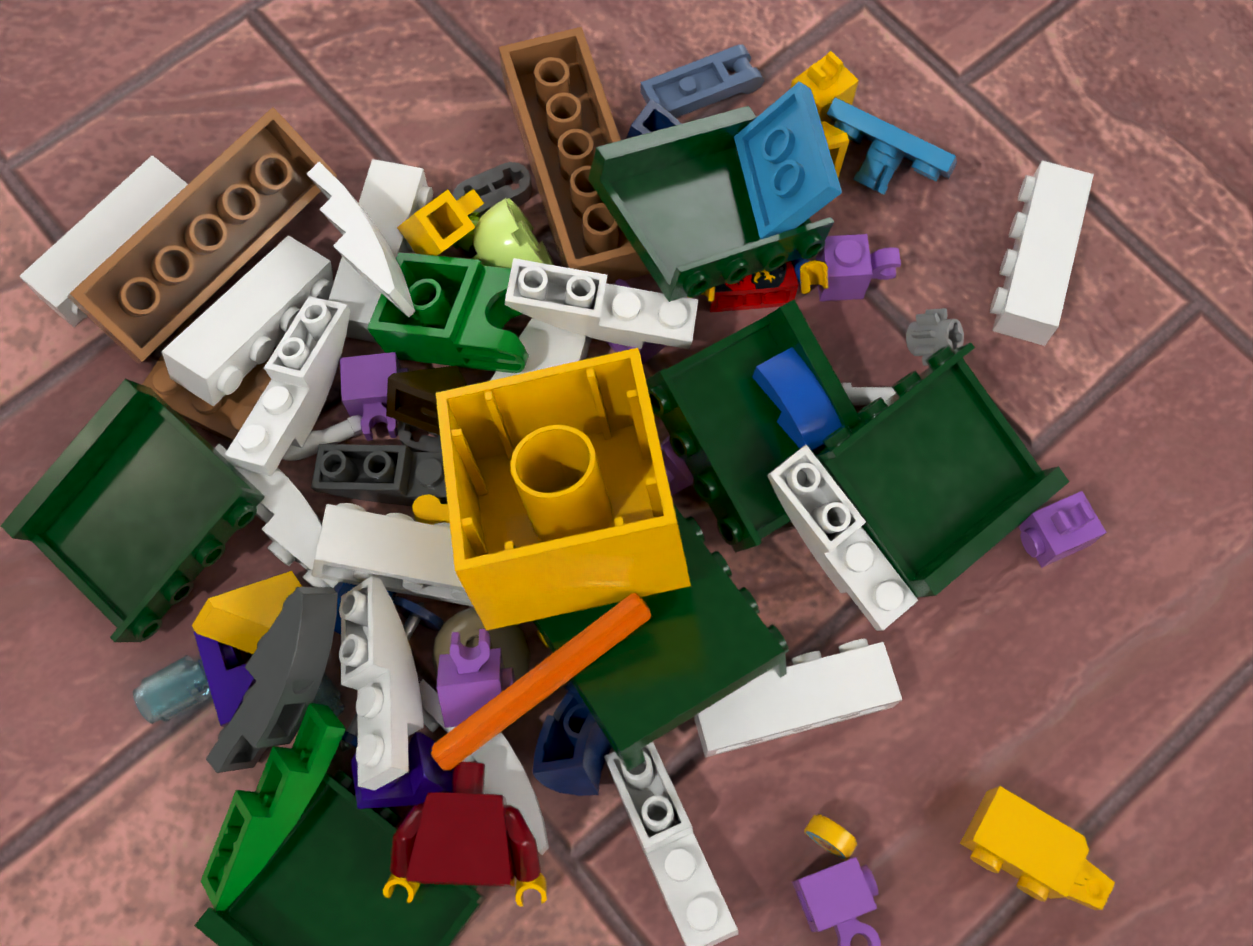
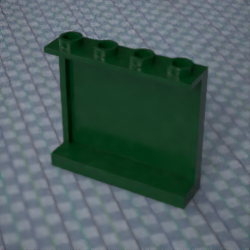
M749 105L596 147L588 180L669 302L685 296L690 298L699 296L707 289L724 283L735 284L748 275L763 270L767 272L776 270L784 263L801 257L809 259L817 255L824 248L825 239L834 224L831 217L813 223L810 219H807L795 229L760 240L734 139L736 134L757 117Z
M795 299L667 369L664 368L646 380L653 413L661 418L670 435L669 441L673 451L679 458L685 461L693 476V485L697 494L710 506L717 519L719 534L727 544L732 546L735 553L758 546L762 543V538L791 521L767 475L800 449L777 423L781 410L752 378L756 366L793 347L823 387L842 426L847 424L850 429L861 421ZM826 446L815 451L813 454L816 456L818 453L824 450Z
M971 342L954 350L948 344L933 353L925 360L929 368L920 375L916 370L912 371L892 386L895 391L893 396L886 401L880 397L857 413L861 421L850 429L845 424L825 437L822 442L826 448L816 455V458L866 521L862 528L916 598L936 596L1069 483V480L1059 466L1045 470L1039 467L967 365L963 357L975 348Z
M124 379L1 524V527L13 539L32 541L117 627L110 636L114 642H142L152 637L162 625L161 618L172 605L179 603L189 595L194 587L193 581L205 567L214 564L223 555L225 543L236 530L244 528L253 520L257 513L256 507L265 496L150 387Z
M674 504L691 586L641 597L650 609V619L570 679L627 772L646 761L642 751L643 747L773 668L780 678L787 674L785 653L789 651L784 637L773 624L766 627L757 615L760 613V610L752 594L745 587L738 590L730 579L732 573L724 557L718 551L711 553L703 543L705 537L698 523L692 516L684 518ZM620 602L533 620V623L552 653H554Z
M339 769L334 776L326 772L296 825L265 867L225 911L208 908L194 926L218 946H451L486 897L476 890L479 886L420 884L412 902L407 903V889L403 885L396 884L391 898H386L383 895V889L392 874L390 871L392 839L398 829L396 826L402 818L389 807L357 809L354 780Z

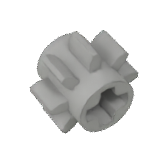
M946 308L928 309L925 314H917L916 321L910 323L906 333V343L910 353L914 356H923V366H929L925 360L942 347L949 344L954 350L963 346L964 341L961 323L957 319H947Z

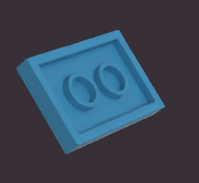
M800 81L734 136L760 240L797 228L842 193L812 90Z
M836 97L827 112V115L835 123L834 126L846 132L849 140L857 144L861 143L863 137L872 141L865 155L866 158L853 180L880 194H885L887 186L894 172L897 171L903 157L914 162L911 166L914 168L913 171L937 182L940 175L949 179L957 165L955 155Z

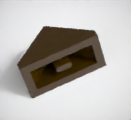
M457 365L392 373L388 377L386 416L440 436L436 393L468 385Z

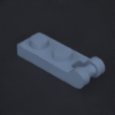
M736 45L641 82L640 93L646 104L651 99L665 108L675 118H678L741 92L744 94L753 93L763 85L764 78L758 68L751 66V55L744 45ZM727 70H730V71L736 72V73H735V74H732V75H729V73L727 72Z

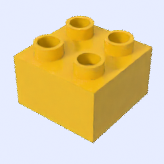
M639 348L436 393L455 573L486 631L621 602L632 593L644 597L691 586Z

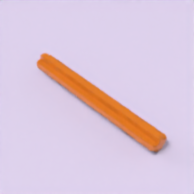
M636 593L627 596L435 742L431 751L435 762L445 771L453 769L647 622L651 617V612L644 600Z

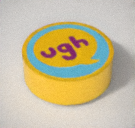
M820 814L813 815L804 829L806 835L814 842L843 860H848L857 846L853 835L836 822Z

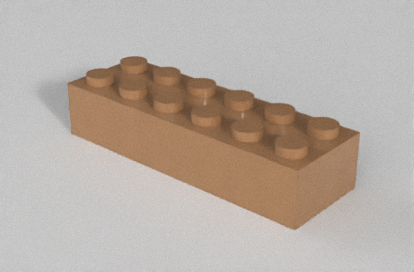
M582 27L500 46L499 54L503 81L562 267L606 274L607 284H613L618 279L628 280L650 274L588 180L596 147L620 141V137Z
M272 107L71 291L67 298L137 363L143 362L321 192L307 175L318 162L335 178L337 175L281 114Z

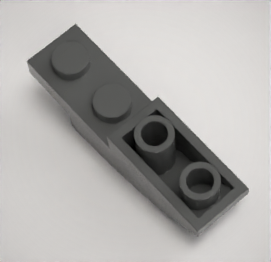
M319 444L311 489L315 492L404 506H412L418 497L430 494L437 497L441 504H448L442 453L413 452L406 445Z
M296 587L295 591L284 601L283 609L269 631L259 640L256 651L245 666L247 671L256 680V683L244 694L241 706L231 721L220 731L218 741L206 758L216 773L254 768L267 747L285 745L292 742L301 726L309 704L313 703L331 650L338 593L332 587Z

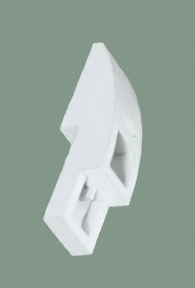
M513 258L505 298L506 306L552 326L619 345L642 349L643 342L690 349L693 340L698 299L682 297L669 302L663 293L607 284L606 274Z
M308 296L264 367L271 381L224 455L231 465L272 477L290 445L303 447L324 406L337 371L351 311L347 304Z
M218 444L215 449L227 460L224 456L227 450ZM235 467L265 496L256 507V515L267 523L262 528L265 534L272 540L267 549L288 567L296 561L305 568L307 573L302 578L312 587H332L338 593L343 582L311 576L322 522L302 493L279 468H276L271 477Z
M804 445L767 475L785 512L810 552L839 592L848 593L876 631L886 629L918 601L910 588L862 528V525L866 523L864 518L807 445Z
M372 575L341 596L339 607L341 617L339 659L341 662V685L357 690L358 746L356 749V760L358 762V786L377 790L409 772L408 736L424 728L417 671L403 624L380 578Z
M422 680L419 683L422 700L423 724L432 733L439 726L449 733L455 727L445 728L438 693ZM500 732L462 762L476 761L477 763L485 764L484 794L503 795L506 798L507 805H512L520 810L536 839L538 852L543 855L549 848L544 819L536 794L526 771L502 732Z
M651 742L642 748L646 761L627 772L615 752L604 756L632 826L685 946H714L737 935V926L695 838L692 825L654 743Z

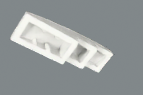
M318 162L307 175L329 199L319 210L343 235L333 247L362 277L406 316L410 317L415 312V308L404 274L386 239L344 185Z

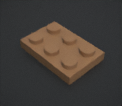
M187 319L181 325V327L179 328L171 342L175 338H177L194 321ZM163 354L142 385L150 387L184 420L232 443L271 381V378L264 369L270 358L262 364H257L242 379L240 386L232 394L225 395L214 407L170 379Z

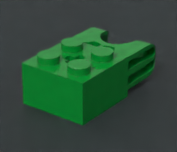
M398 252L396 260L404 274L415 312L410 317L406 316L381 293L367 329L385 353L395 352L397 358L401 360L449 366L457 365V367L506 373H520L525 368L529 354L516 334L502 330L511 318L522 315V313L505 305L511 268L483 266L481 261L476 259Z

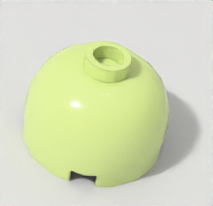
M505 198L493 205L481 216L474 228L473 244L477 255L472 257V259L480 260L483 266L512 268L513 258L554 265L544 243H538L532 233L534 227L510 198Z

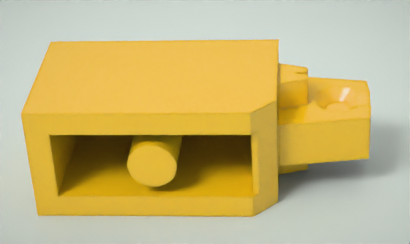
M1001 786L986 791L960 842L961 845L973 851L970 858L975 863L994 873H999L1000 869L1019 879L1016 886L1021 891L1043 902L1046 901L1047 897L1050 899L1067 898L1093 910H1102L1115 884L1112 879L1086 859L1089 848L1084 835Z

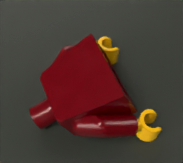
M477 762L459 763L454 767L452 793L429 792L426 795L425 802L419 803L411 809L393 835L390 862L392 874L383 889V895L386 898H391L396 884L403 885L407 889V903H410L420 884L515 887L516 877L515 901L518 906L524 907L523 892L527 889L538 890L541 894V903L546 902L547 884L545 876L541 873L536 839L520 810L512 805H507L506 798L503 795L484 794L485 764Z

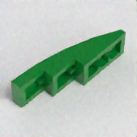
M309 704L292 748L272 747L255 792L235 791L201 878V883L215 910L225 911L265 867L296 825L323 780L346 730L328 705Z

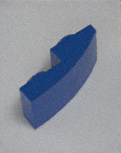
M791 347L756 366L752 378L781 410L777 423L799 448L807 445L814 453L824 447L825 444L822 440L841 427L842 424L823 387L795 349Z

